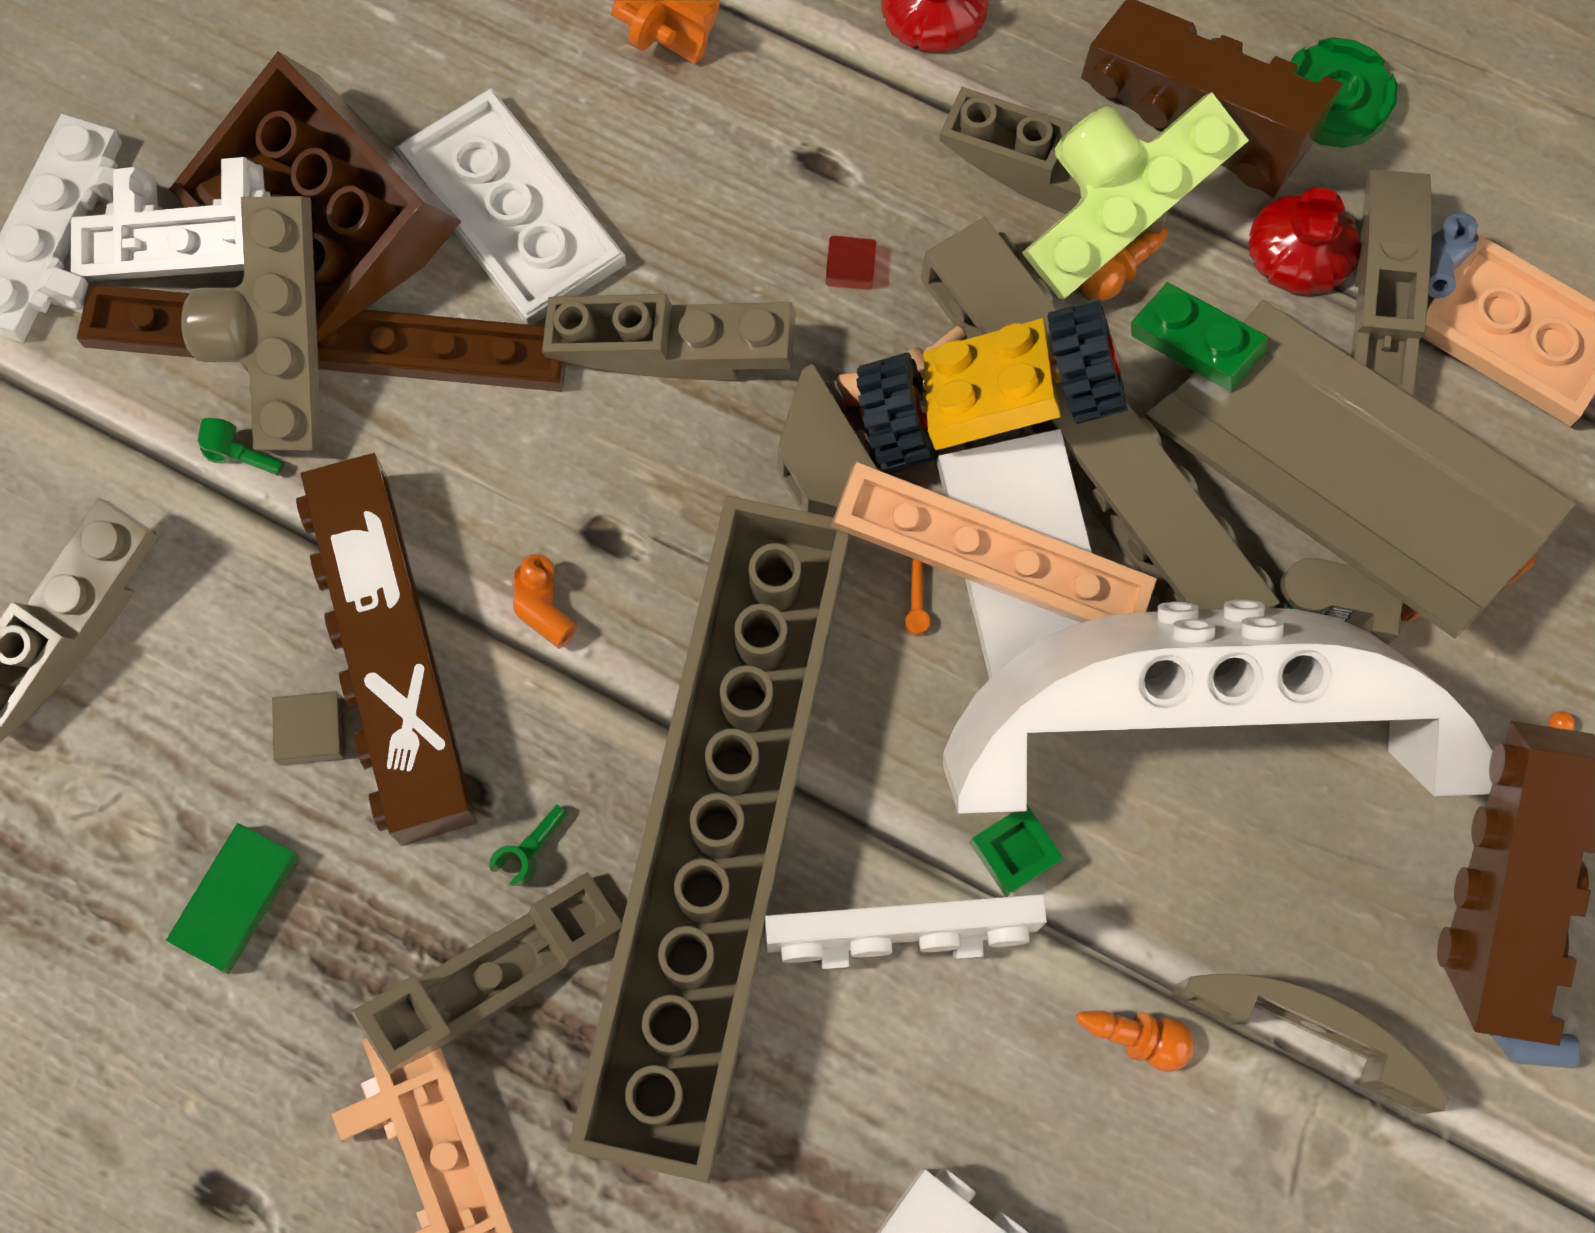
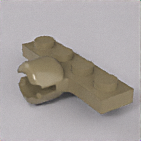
M303 196L240 197L244 257L242 284L236 288L194 289L187 296L182 309L181 327L183 339L188 351L198 361L240 362L247 367L250 375L253 450L313 451L322 449L311 198Z

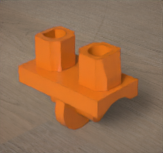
M615 0L611 16L630 26L628 41L635 48L644 51L656 41L696 64L705 56L709 32L716 24L720 3L719 0Z

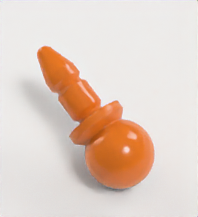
M1163 227L1160 234L1147 230L1138 235L1137 239L1131 241L1079 286L1082 294L1091 300L1100 299V301H1107L1114 298L1121 291L1124 283H1129L1136 278L1137 265L1147 259L1148 255L1158 251L1168 236V229Z
M1104 1010L1081 1011L1076 1015L1078 1024L1095 1037L1101 1039L1108 1038L1111 1042L1124 1045L1130 1058L1138 1061L1145 1059L1150 1066L1159 1071L1173 1072L1180 1070L1188 1064L1193 1056V1035L1184 1023L1175 1018L1160 1017L1155 1019L1153 1015L1141 1012L1133 1019L1120 1015L1113 1016L1112 1013Z

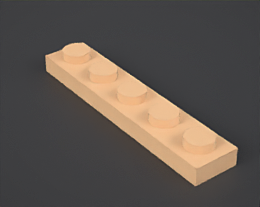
M858 462L851 469L831 524L832 528L1080 623L1109 615L1146 612L1157 580L1155 577Z

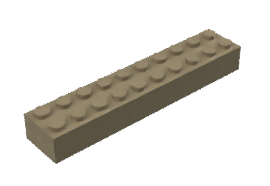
M728 495L725 496L567 1152L710 1184L764 938L765 916L769 915L849 549L850 534L831 527L834 517Z

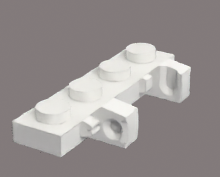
M61 114L0 232V336L24 343L38 313H46L50 304L79 313L83 312L89 284L83 277L63 270L65 267L63 262L71 248V217L87 216L89 210H93L96 202L105 205L113 203V169L118 168L114 159L123 143L114 129Z
M245 157L221 159V199H214L211 206L164 210L158 206L156 176L136 167L113 169V203L107 204L105 215L71 217V273L83 277L87 282L244 270L240 197H271L270 192H266L264 189L263 167L247 160Z
M1043 894L765 916L767 953L781 952L782 962L785 963L821 960L822 969L849 967V951H851V957L883 956L892 953V943L919 941L921 952L952 950L953 958L956 959L983 957V940H988V946L991 947L1026 944L1030 942L1029 932H1037L1047 923Z

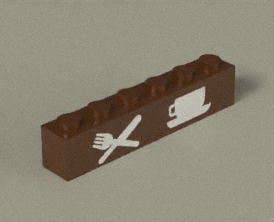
M375 452L301 472L305 496L296 498L297 509L305 532L307 534L315 532L320 551L310 555L311 566L319 589L321 591L329 589L334 608L332 611L325 612L324 618L333 647L335 649H344L348 665L347 670L339 672V680L349 709L358 707L363 730L354 732V741L363 768L365 770L373 768L378 791L369 793V803L375 824L379 831L388 829L389 834L401 846L477 824L476 814L388 477Z

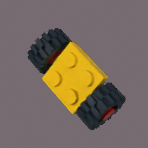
M1100 299L1048 312L1049 333L1044 318L1022 324H1010L998 331L962 341H950L940 347L923 351L925 390L921 373L918 372L917 364L909 352L860 365L857 368L858 378L856 379L857 388L861 394L858 396L859 404L864 411L865 416L862 418L865 428L868 427L870 433L869 441L871 447L875 448L876 459L879 464H882V470L885 473L892 474L936 462L939 449L1059 418L1061 415L1056 383L1062 382L1065 396H1067L1068 406L1076 424L1128 411L1124 384L1120 374L1119 358L1113 337L1110 335V328ZM1051 343H1052L1053 352H1054V354H1055V356H1053V357H1052Z

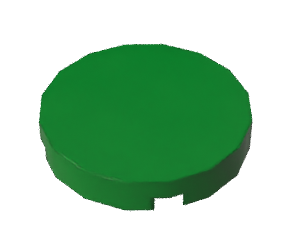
M1332 37L1319 40L1317 45L1311 46L1306 50L1305 46L1294 54L1290 62L1297 64L1295 75L1317 84L1324 75L1344 83L1314 142L1320 145L1344 148L1363 144L1381 132L1397 104L1398 84L1394 74L1392 73L1389 76L1388 71L1383 67L1385 60L1376 50L1356 40Z

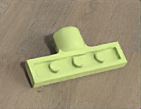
M1213 92L1203 96L1150 143L1139 140L1114 107L1105 106L1090 113L1068 131L1055 147V156L1080 187L1081 199L1071 211L1027 247L1022 254L1059 300L1065 299L1249 140Z

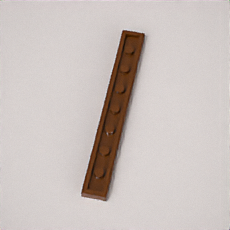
M89 284L77 340L84 348L194 358L185 345L181 327L184 301L190 293ZM366 309L317 343L319 370L562 392L566 362L546 358L542 353L545 326Z

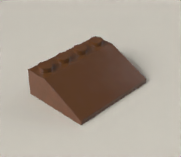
M277 51L169 188L186 208L211 206L214 199H221V159L245 157L247 160L263 167L264 189L266 192H270L271 197L303 196L311 198L317 343L424 268L462 222L320 75Z

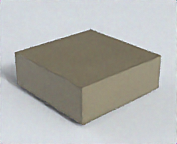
M337 691L272 697L274 761L278 765L344 759L342 696Z

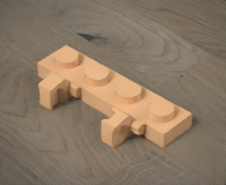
M368 1039L361 1040L375 1077L361 1084L366 1099L331 1114L341 1142L348 1143L358 1133L372 1128L378 1130L382 1127L385 1129L388 1140L399 1139L425 1208L416 1213L422 1229L415 1233H514L443 1048L440 1047L424 1057L388 1073Z

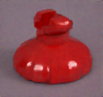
M988 0L881 1L883 18L886 19L885 24L891 34L897 37L899 42L909 47H917L920 52L944 53L956 50L976 38L977 31L983 28L989 6Z
M1313 187L1303 194L1282 196L1277 201L1270 202L1261 209L1259 215L1254 219L1249 233V256L1254 260L1253 265L1260 274L1268 277V283L1282 288L1291 294L1308 296L1311 294L1328 293L1332 291L1333 287H1340L1350 278L1351 273L1356 269L1360 252V232L1356 228L1355 221L1351 215L1344 211L1345 206L1341 196L1334 189Z

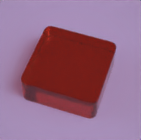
M831 236L828 247L826 285L830 287L870 290L873 286L876 241L867 238Z

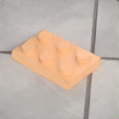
M1477 233L1479 239L1475 250L1455 269V290L1444 298L1434 297L1427 307L1425 333L1421 337L1571 427L1582 416L1595 395V301Z

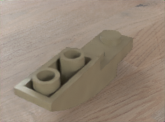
M961 87L940 132V142L995 180L1061 213L1067 214L1081 199L1080 187L1055 156V147L1060 139L1072 129V122ZM1170 209L1145 230L1160 234Z
M1369 169L1366 180L1360 252L1355 287H1358L1351 357L1414 397L1419 340L1425 333L1432 241L1430 174Z
M667 294L548 297L542 353L546 358L634 375L695 380H737L738 370L792 369L796 312L792 302L672 305Z
M97 498L26 605L11 602L0 618V742L25 722L73 673L114 623L135 593L126 584L159 535L109 501Z

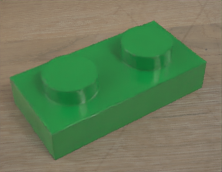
M1169 282L1165 283L1131 321L1132 337L1230 392L1267 351V335Z

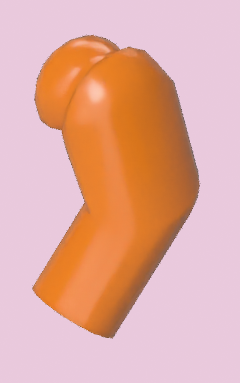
M531 554L523 559L521 565L518 566L514 573L513 610L521 621L556 648L560 649L572 638L578 624L554 606L553 577L555 567L553 562L544 555Z

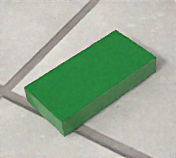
M237 823L165 941L218 970L230 974L299 856Z

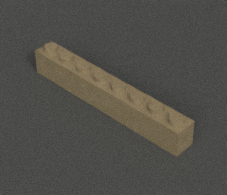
M986 217L981 218L925 251L921 281L954 326H959L964 330L966 334L965 340L998 331L1010 324H1022L1044 318L1049 333L1047 315L1048 312L1056 310L1050 290L1041 279L1030 276L1019 261V254L1013 241L1004 232L998 233ZM1051 343V350H1052V357H1053V356H1055V354H1054V352H1053L1052 343ZM1062 382L1056 383L1061 417L1033 424V432L1040 434L1061 429L1076 490L1134 568L1139 572L1157 578L1153 593L1161 604L1166 602H1187L1197 605L1199 610L1224 609V603L1227 601L1253 600L1265 604V608H1276L1280 602L1275 597V588L1270 577L1261 567L1256 564L1251 565L1236 545V536L1228 522L1220 515H1213L1198 496V486L1192 475L1180 465L1175 466L1162 449L1161 438L1153 424L1144 417L1139 418L1128 403V411L1076 424L1070 412Z

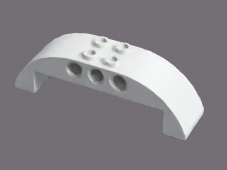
M1253 600L1227 601L1224 603V609L1199 610V607L1192 603L1166 602L1158 605V612L1109 615L1071 625L1033 643L1004 664L975 694L955 725L943 752V768L958 814L1027 811V733L1390 720L1388 752L1433 796L1489 794L1492 786L1489 776V765L1493 751L1474 719L1444 688L1395 649L1364 629L1332 616L1298 609L1265 608V604Z

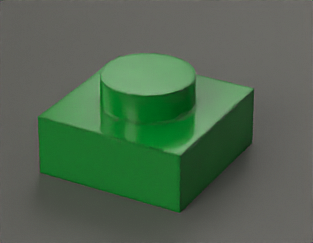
M1028 805L1027 811L1010 813L974 836L969 842L1005 897L1010 896L1060 864L1064 859Z

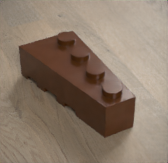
M1125 0L1090 44L1081 79L1089 83L1100 95L1117 100L1138 113L1141 119L1150 126L1162 128L1163 130L1203 96L1213 92L1249 140L1221 165L1236 174L1245 185L1260 189L1273 198L1310 150L1344 84L1325 75L1318 84L1295 75L1297 64L1275 56L1269 64L1242 52L1243 42L1223 34L1220 38H1213L1211 40L1197 35L1193 22L1138 0Z
M1510 721L1504 743H1498L1491 755L1489 776L1492 783L1486 806H1479L1474 814L1471 829L1474 849L1468 868L1462 867L1457 874L1454 886V900L1457 908L1451 927H1444L1440 933L1437 959L1440 967H1444L1475 1032L1560 1046L1565 1021L1560 1017L1553 1016L1552 1010L1557 985L1572 988L1577 963L1576 958L1568 955L1571 916L1586 917L1591 890L1588 889V870L1582 858L1583 853H1595V735Z

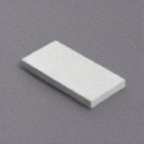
M492 88L394 147L395 153L462 221L454 232L525 324L534 325L546 317L548 297L579 296L626 265L625 254Z
M1061 429L944 454L936 459L944 496L1092 553ZM965 579L989 679L1004 664L1033 643L1071 625L1080 623Z

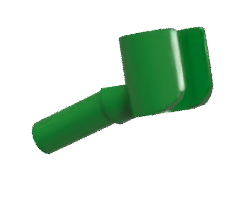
M208 417L202 419L197 441L203 456L208 461L228 463L234 460L277 476L280 475L284 466L283 461L247 448L245 445L234 443L237 429L234 424L218 418Z
M556 804L518 847L506 845L496 850L490 859V870L497 872L504 866L506 860L511 855L517 854L522 863L521 870L511 880L509 885L521 886L527 884L536 872L534 857L542 849L541 846L568 816V813Z

